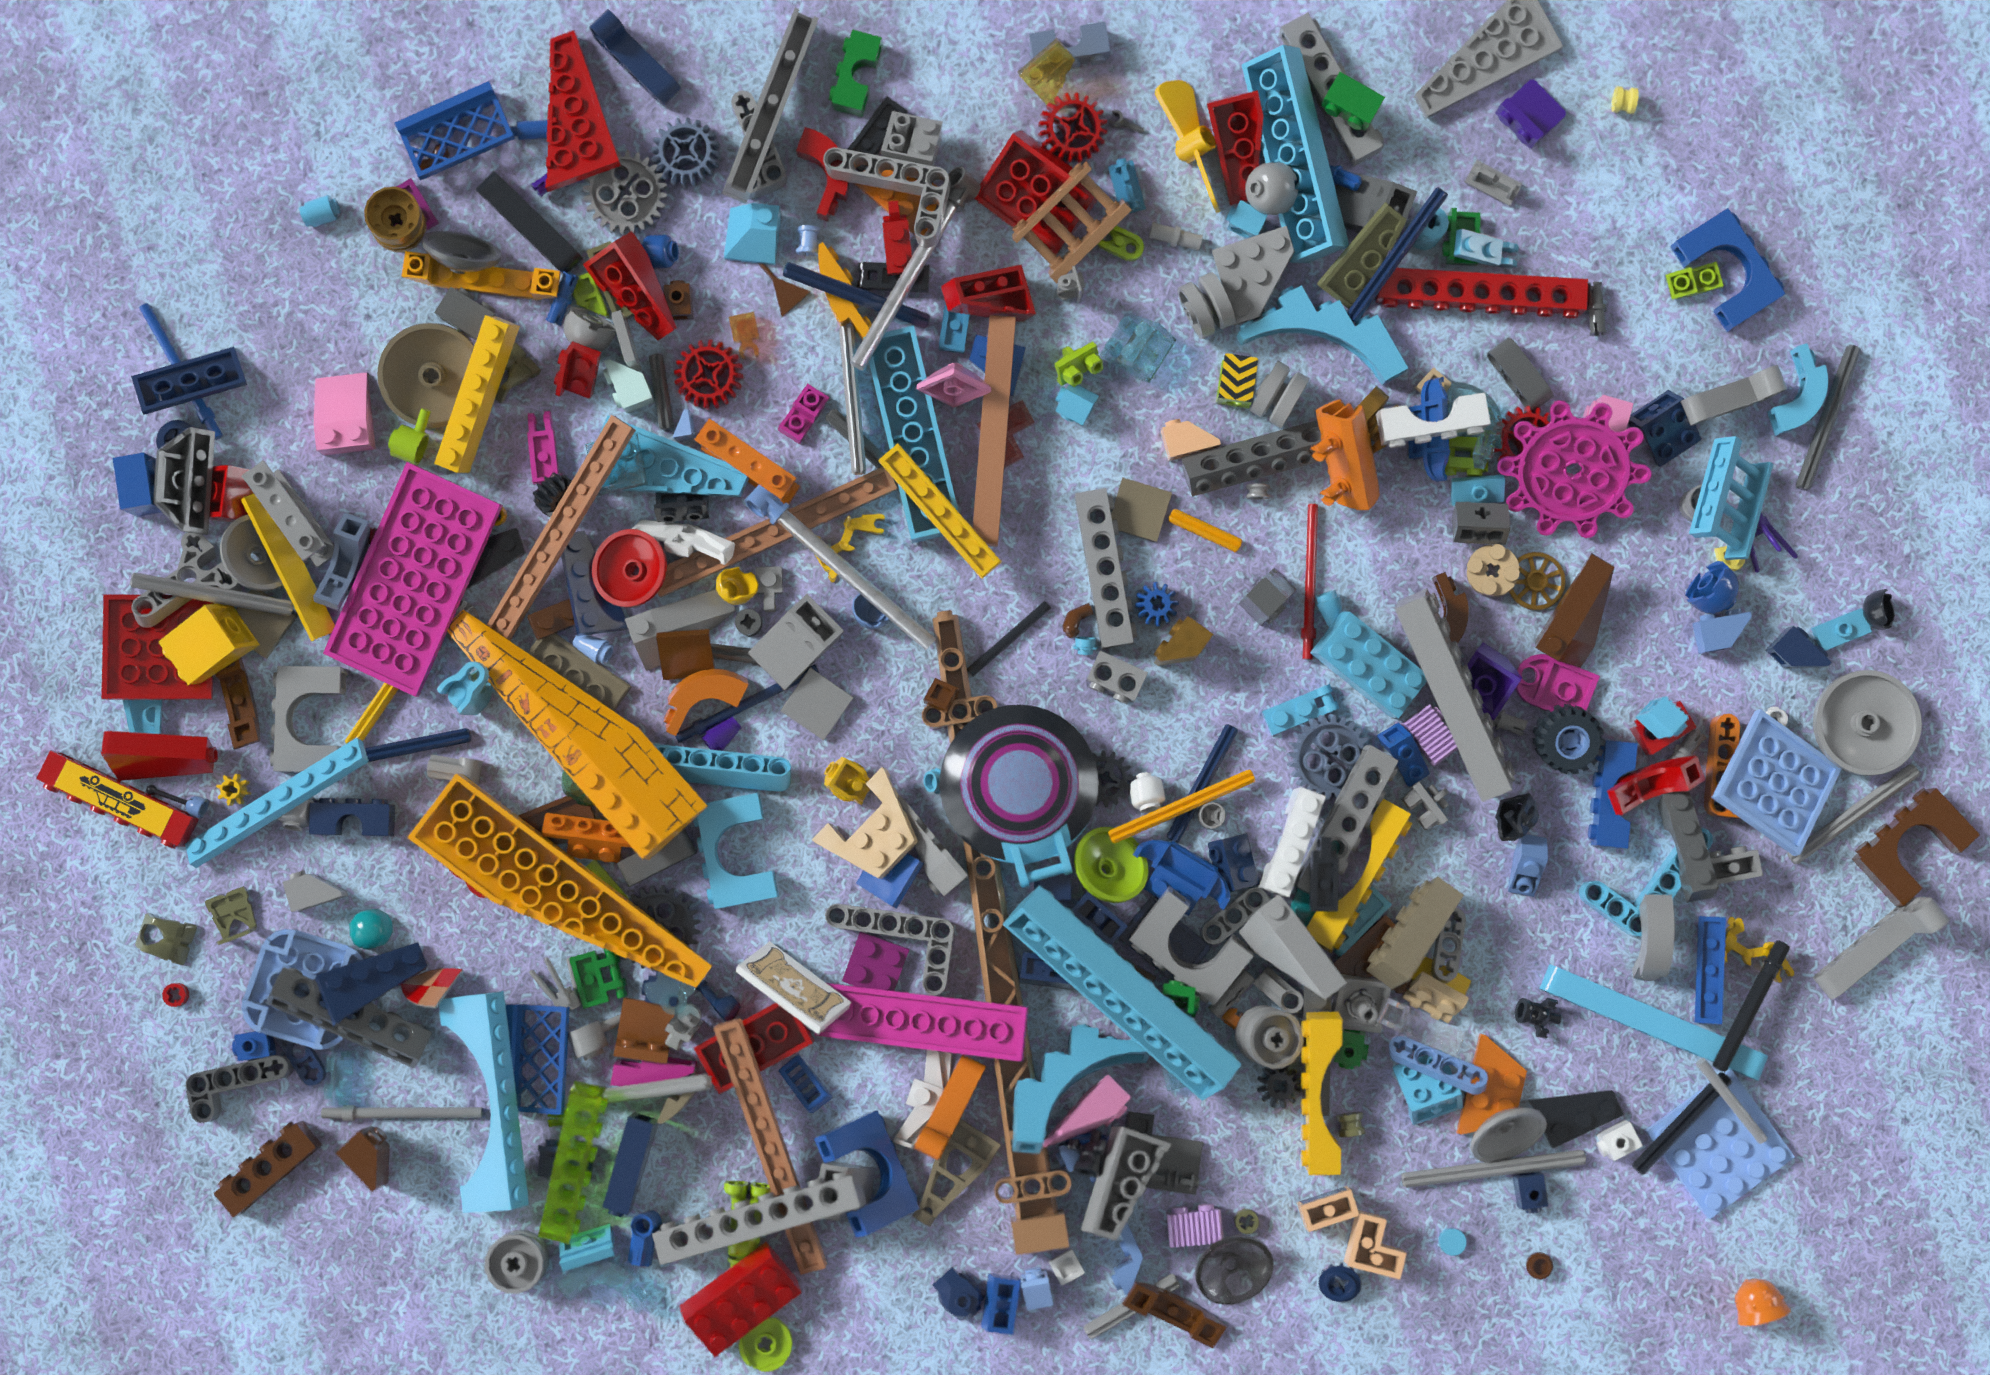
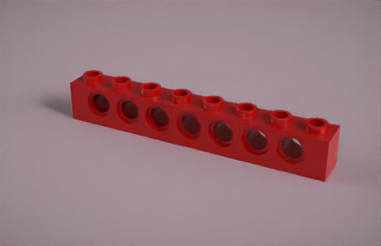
M1396 268L1375 297V303H1382L1384 308H1396L1397 304L1408 305V309L1414 310L1423 309V306H1433V309L1436 311H1447L1451 307L1459 308L1460 312L1465 313L1475 312V309H1485L1487 314H1499L1502 310L1511 311V314L1516 316L1526 315L1527 312H1536L1539 317L1563 314V318L1574 319L1587 310L1588 279ZM1397 285H1406L1409 288V294H1401L1397 289ZM1423 286L1433 287L1435 295H1426L1423 291ZM1449 288H1458L1461 297H1453L1449 292ZM1475 289H1483L1487 295L1486 299L1478 298L1475 294ZM1501 291H1509L1512 294V300H1505L1501 295ZM1527 292H1534L1538 296V302L1530 301L1527 297ZM1553 293L1561 294L1564 298V303H1557L1553 299Z

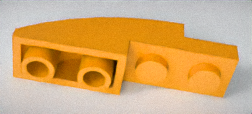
M823 242L818 245L820 274L852 285L851 282L854 279L846 267L840 268L836 262L839 260V257L831 246L827 248ZM825 292L830 308L840 326H846L851 323L863 340L872 323L866 315L861 317L857 311L860 307L859 304Z

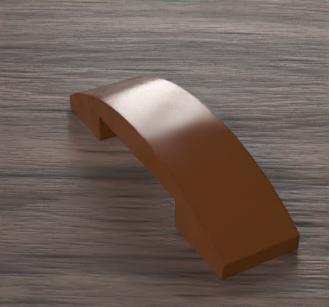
M239 658L215 674L221 683L230 724L227 725L232 746L235 750L260 742V727L256 704L242 658Z
M1136 1281L1122 1302L1123 1306L1145 1317L1147 1314L1153 1315L1188 1332L1191 1339L1214 1349L1227 1328L1226 1324L1194 1303L1148 1283Z

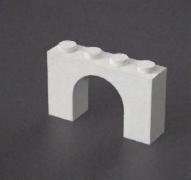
M1302 787L1293 789L1284 813L1288 816L1283 834L1270 863H1266L1259 882L1260 884L1258 885L1259 889L1275 895L1280 894L1281 897H1290L1326 796Z

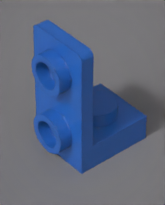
M1399 722L1377 735L1380 744L1393 758L1398 760L1396 766L1408 787H1411L1430 774L1412 735Z

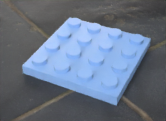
M1760 709L1754 712L1712 798L1791 855L1797 856L1801 854L1841 769L1829 761L1824 754Z
M1731 1069L1724 1072L1732 1080L1728 1087L1729 1090L1764 1132L1767 1140L1759 1144L1724 1099L1719 1096L1663 1155L1666 1162L1708 1219L1717 1215L1795 1158ZM1704 1088L1645 1130V1133L1652 1142Z

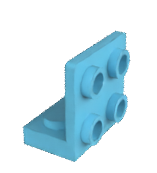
M1429 1055L1419 1057L1418 1061L1423 1065H1429L1433 1059ZM1401 1064L1393 1066V1072L1408 1104L1409 1117L1413 1125L1463 1108L1462 1093L1459 1088ZM1449 1065L1443 1068L1445 1074L1453 1075Z

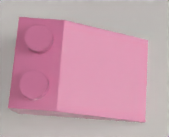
M367 372L315 379L314 433L316 451L323 455H333L376 449Z
M1109 1075L1105 1076L1088 1089L1044 1139L1043 1146L1047 1147L1091 1132L1103 1124L1106 1127L1109 1126L1114 1119H1118L1128 1109L1125 1104L1131 1096Z

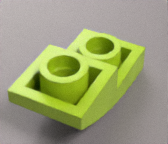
M1717 261L1665 275L1672 300L1723 288Z

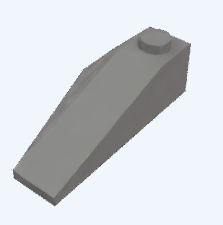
M713 590L626 618L625 621L633 644L647 671L661 666L656 640L657 632L712 630L736 610L734 605L724 601L717 591Z
M899 795V802L903 811L906 812L918 840L915 847L921 862L924 863L925 873L930 879L927 885L936 895L941 892L945 896L968 875L901 795Z
M1280 894L1258 909L1239 931L1255 954L1275 965L1276 968L1287 973L1323 999L1327 1000L1347 985V982Z

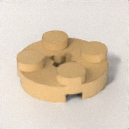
M1500 544L1486 545L1479 548L1471 555L1467 563L1468 583L1475 592L1481 595L1501 597L1514 588L1519 577V563L1516 556ZM1492 564V566L1500 568L1497 572L1498 577L1486 575L1488 565Z

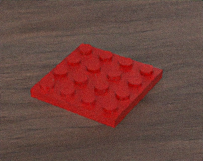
M103 594L102 700H213V676L202 683L188 685L179 677L177 668L172 661L165 657L162 651L163 648L159 644L162 638L204 605L214 604L213 602L191 599L158 624L145 628L137 623L132 611V603L140 595ZM163 595L162 598L169 599L173 595ZM144 609L140 614H149L152 609Z

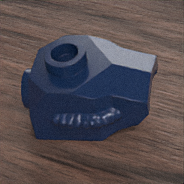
M953 1266L932 1284L938 1292V1299L942 1307L959 1320L966 1316L972 1318L982 1308L979 1304L985 1296L980 1291V1288H978L975 1280L967 1274L959 1273Z

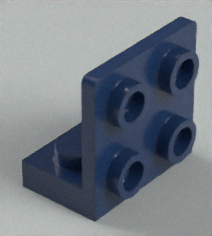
M1667 390L1632 413L1628 422L1630 427H1636L1642 431L1652 457L1659 467L1682 454L1702 439L1696 424L1690 426L1681 403L1685 398L1670 390Z

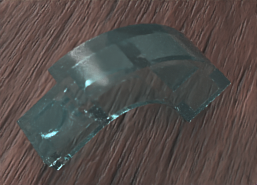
M1452 381L1447 395L1449 399L1448 416L1452 410L1453 402L1458 397L1485 393L1491 424L1483 429V433L1478 435L1473 451L1474 468L1485 469L1487 460H1492L1494 448L1502 449L1503 428L1500 410L1495 401L1480 388L1467 383Z
M605 1258L562 1272L553 1280L569 1301L585 1288L603 1284L617 1290L636 1314L649 1304L646 1300L648 1298L646 1292L639 1285L635 1287L632 1284L640 1275L630 1266L616 1259Z

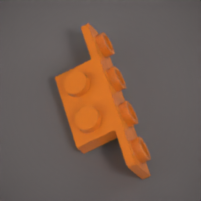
M553 813L545 814L542 836L568 839L567 853L572 857L618 863L620 862L622 847L632 848L609 821Z

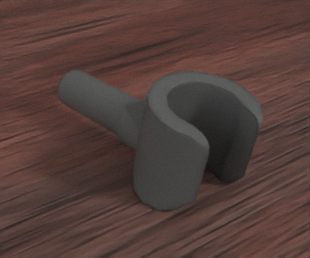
M1111 111L1112 115L1120 117L1117 122L1108 119L1112 128L1119 129L1124 127L1142 134L1144 128L1125 120L1121 111Z

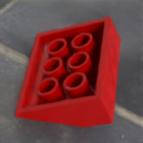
M1020 130L1011 135L980 183L979 194L974 199L1014 228L1020 220L1024 219L1026 221L1071 177L1069 172L1073 167L1062 159H1058L1054 153H1049L1047 148L1043 147L1023 130ZM1080 182L1068 192L1088 214L1097 202V199ZM1061 200L1050 210L1054 217L1072 235L1082 223ZM1043 219L1031 229L1055 255L1066 244Z

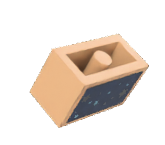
M1347 1186L1296 1202L1304 1227L1308 1232L1359 1216L1352 1191Z

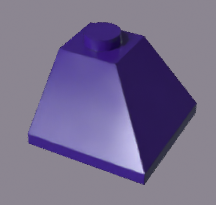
M1483 642L1475 651L1467 666L1473 678L1471 686L1473 690L1478 689L1482 697V711L1484 714L1489 713L1494 721L1522 677L1506 656Z

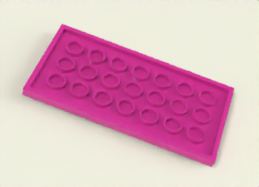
M406 462L323 654L410 695L419 697L503 505L412 463Z

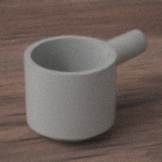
M620 1015L601 1023L598 1020L568 1033V1039L576 1059L583 1056L586 1061L605 1053L603 1047L609 1044L604 1032L619 1026Z

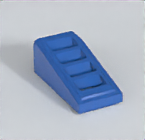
M797 1054L778 1070L807 1112L815 1113L833 1098L800 1054ZM800 1065L802 1069L793 1077H790L789 1073ZM807 1074L808 1078L797 1086L795 1082ZM813 1083L815 1086L804 1095L802 1091ZM820 1092L821 1095L813 1102L809 1101L811 1097Z

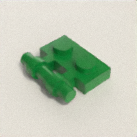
M604 949L605 959L599 960L596 950L569 958L583 1009L609 1002L608 991L615 989L618 999L628 996L625 988L627 981L626 978L622 977L619 966L621 962L619 955ZM609 966L612 981L605 983L601 969Z

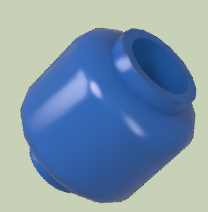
M648 235L644 238L642 246L648 254L653 269L671 268L674 262L678 260V244L669 235Z

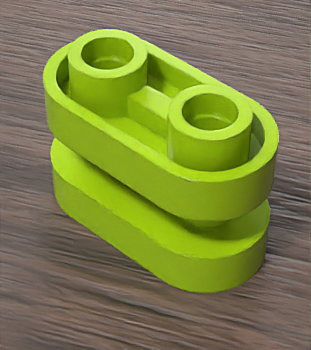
M1463 436L1449 439L1450 455L1445 467V474L1447 476L1457 475V472H1467L1468 477L1483 476V473L1488 472V460L1482 459L1481 453L1489 451V439ZM1455 451L1470 452V458L1455 457Z

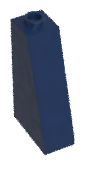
M637 1112L627 1117L602 1206L609 1209L608 1213L613 1216L623 1217L624 1214L628 1215L632 1211L659 1125L656 1118Z

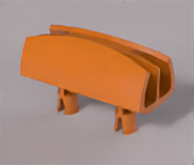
M1338 399L1315 410L1322 441L1311 447L1310 450L1315 451L1312 454L1315 460L1320 462L1324 459L1326 460L1331 484L1320 492L1321 495H1325L1321 500L1327 506H1331L1336 501L1340 505L1355 510H1370L1377 502L1380 491L1363 405H1361L1354 412L1350 403L1344 405L1342 400Z

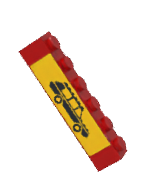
M49 751L36 778L44 783L43 788L58 793L60 790L68 794L66 798L78 804H82V802L91 805L90 810L104 816L106 813L115 816L113 821L127 827L129 824L138 827V833L150 838L155 835L162 839L161 844L172 849H176L177 846L186 847L185 843L189 841L199 821L198 818L191 816L186 811L125 782L118 781V779L59 751Z

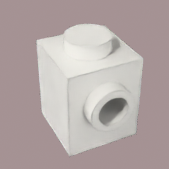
M1626 1120L1596 1134L1599 1142L1596 1144L1603 1157L1608 1156L1609 1159L1614 1161L1643 1146L1632 1124Z

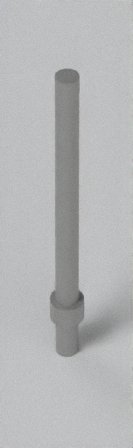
M343 1105L342 1108L321 1109V1118H342L343 1121H355V1118H482L483 1116L482 1107L356 1108L355 1105Z

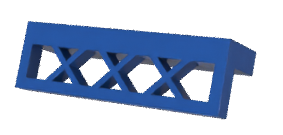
M1698 916L1695 1023L1722 1024L1726 917Z

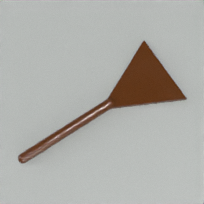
M758 263L773 281L782 317L811 292L777 278L765 264Z

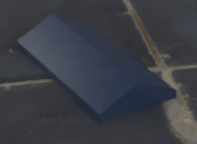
M235 347L131 376L143 415L247 385Z

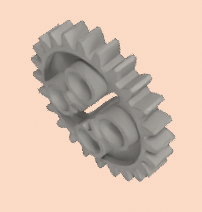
M616 150L621 166L585 179L590 185L583 186L582 189L590 194L584 196L583 200L584 202L591 203L586 210L587 212L595 211L592 217L593 221L602 219L601 228L609 224L610 233H613L616 227L620 228L621 235H624L625 229H629L630 232L633 231L634 233L635 227L644 232V223L651 227L653 226L652 216L660 219L661 216L657 209L665 210V205L660 202V200L667 199V194L660 192L667 188L666 183H659L663 179V173L655 174L657 165L649 167V157L640 161L639 152L632 158L630 157L629 150L626 151L625 157H621L619 151ZM623 169L628 172L629 176L625 180H618L614 176L615 172ZM638 174V179L634 181L629 189L630 196L624 195L618 208L614 212L611 211V208L621 197L620 189L625 191L634 175ZM641 184H645L650 188V192L647 195H640L636 192V188ZM605 190H609L614 194V197L610 201H603L600 198V194ZM626 205H631L635 208L636 212L632 216H625L621 212L622 208Z

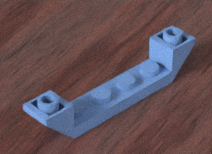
M1064 1143L1057 1145L1059 1152L1055 1153L1061 1168L1066 1166L1069 1172L1073 1171L1080 1154L1067 1148L1068 1145ZM1089 1177L1091 1182L1095 1183L1096 1178ZM1128 1222L1121 1231L1123 1241L1119 1242L1125 1257L1131 1255L1132 1258L1114 1266L1115 1274L1111 1276L1117 1291L1122 1289L1125 1296L1134 1284L1143 1259Z

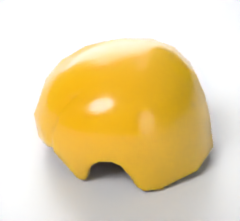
M740 567L724 569L717 576L716 591L729 604L743 605L758 592L759 583L752 572L743 573Z

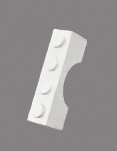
M1485 393L1458 397L1453 402L1449 416L1438 422H1426L1417 418L1411 413L1407 405L1380 409L1376 414L1381 445L1389 444L1390 448L1404 446L1405 441L1415 440L1416 444L1432 441L1431 437L1441 436L1443 440L1457 437V433L1466 431L1468 435L1483 433V429L1491 424Z

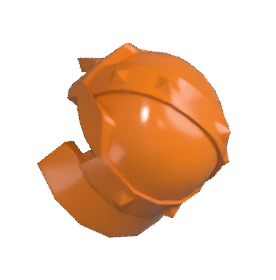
M1746 1279L1738 1289L1737 1294H1735L1738 1325L1740 1326L1769 1323L1788 1315L1791 1309L1784 1301L1780 1290L1766 1279Z

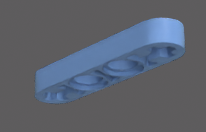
M1396 1036L1389 1043V1056L1396 1063L1471 1094H1480L1487 1087V1073L1478 1066L1404 1036ZM1405 1047V1051L1402 1050L1401 1053L1396 1052V1048ZM1413 1050H1415L1413 1059H1410V1054L1412 1055ZM1421 1055H1429L1433 1061L1429 1065H1423L1418 1061V1058ZM1447 1065H1453L1458 1069V1072L1454 1075H1447L1443 1072V1068ZM1462 1071H1466V1074L1463 1075V1080H1461ZM1475 1077L1480 1078V1081H1477L1475 1084L1471 1083V1079L1473 1080Z

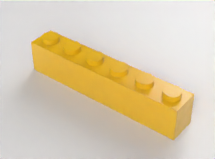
M484 316L434 464L456 473H470L520 328L519 325L496 316Z

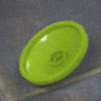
M1114 827L1095 828L1081 838L1075 849L1074 866L1077 876L1086 890L1096 898L1109 903L1127 902L1137 896L1147 882V858L1133 856L1139 843L1132 836L1118 843H1112L1108 832L1114 829Z

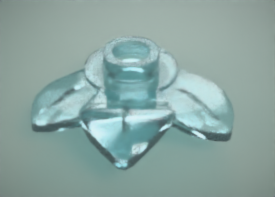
M659 971L657 982L644 984V991L648 1000L652 1003L660 1004L663 1011L670 1015L682 1013L687 1006V998L696 990L695 987ZM676 996L679 999V1003L677 1006L672 1007L669 1001L672 997Z

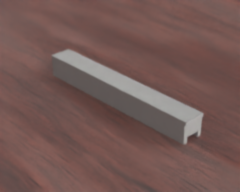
M794 8L722 191V194L745 204L753 190L819 19L816 16L812 19L799 13L800 9Z

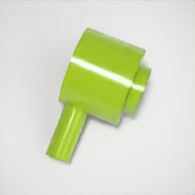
M421 408L415 429L404 424L398 429H394L388 442L391 456L414 465H418L421 462L429 442V435L425 433L431 414L430 410Z

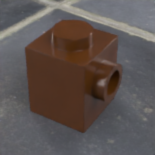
M683 280L670 281V284L663 285L664 297L674 321L694 319L693 295L690 284L685 283Z

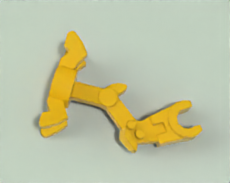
M869 514L851 519V516L848 515L843 523L845 531L841 541L831 546V548L837 554L841 551H854L855 548L849 545V542L855 530L876 535L883 534L884 529L876 528L874 523L877 520L884 521L885 516L882 514ZM816 556L824 571L828 572L830 582L834 583L838 574Z
M1729 917L1727 921L1729 926L1726 928L1725 963L1728 962L1727 953L1731 950L1740 954L1743 962L1749 966L1753 957L1766 956L1767 958L1775 942H1765L1762 947L1746 948L1736 942V935L1745 931L1743 920L1741 918ZM1785 958L1781 966L1787 976L1792 977L1794 976V970ZM1778 971L1774 979L1775 982H1782L1780 977L1781 971Z

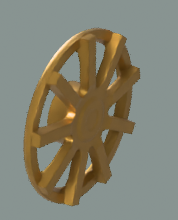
M1542 552L1526 553L1517 558L1520 563L1528 558L1531 571L1527 572L1519 566V572L1525 576V579L1517 580L1516 584H1525L1526 587L1518 595H1516L1514 589L1509 593L1516 603L1526 609L1543 610L1549 608L1561 598L1564 592L1566 580L1563 568L1555 558ZM1534 556L1545 558L1539 570L1535 569ZM1550 560L1558 570L1545 574L1544 569ZM1560 574L1561 586L1548 583V578ZM1545 587L1559 591L1553 600L1545 592ZM1528 591L1532 592L1531 605L1521 600ZM1538 592L1542 594L1547 602L1546 604L1536 605Z

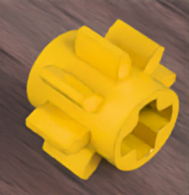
M235 773L233 780L231 777L224 775V782L221 785H216L221 793L217 798H226L228 806H233L235 800L239 804H245L243 799L245 795L252 794L250 791H247L246 787L250 781H240L241 774ZM230 787L238 788L237 793L231 792Z

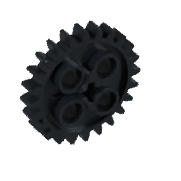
M652 885L650 886V893L641 888V897L635 894L630 895L633 903L650 917L652 916L648 911V907L651 906L654 910L656 921L659 924L663 923L669 932L672 928L678 927L683 934L681 941L688 947L691 944H699V941L693 937L702 933V931L695 929V925L702 921L693 918L699 911L698 909H689L693 901L684 902L685 893L675 896L676 888H672L669 893H666L665 885H661L659 892H657L655 886ZM663 903H668L672 908V913L668 918H663L659 914V907Z

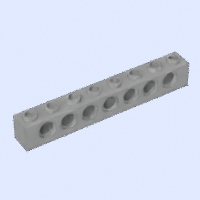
M848 1170L833 1174L834 1180L824 1182V1178L809 1181V1187L801 1190L799 1185L783 1189L784 1195L775 1197L774 1192L758 1196L759 1202L750 1204L748 1199L734 1203V1209L725 1211L724 1207L710 1210V1216L701 1218L700 1214L684 1218L685 1223L676 1226L675 1221L659 1225L660 1231L652 1233L660 1265L867 1205L859 1174L850 1175ZM830 1188H834L838 1193L836 1202L829 1198L828 1191ZM805 1195L810 1196L813 1200L811 1209L804 1205L803 1199ZM780 1202L786 1204L788 1208L786 1216L779 1212ZM755 1210H759L762 1213V1223H758L755 1220ZM731 1217H734L738 1222L737 1230H733L730 1227L729 1220ZM706 1224L710 1225L713 1229L712 1237L707 1236L705 1233ZM682 1231L688 1235L687 1245L680 1239Z

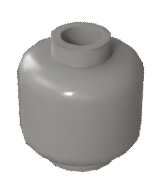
M309 798L277 818L282 823L281 826L292 831H302L303 828L308 827L310 803H314V801Z

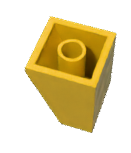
M219 603L204 605L159 641L163 648V654L172 661L178 670L179 677L188 685L202 683L260 645L233 606Z

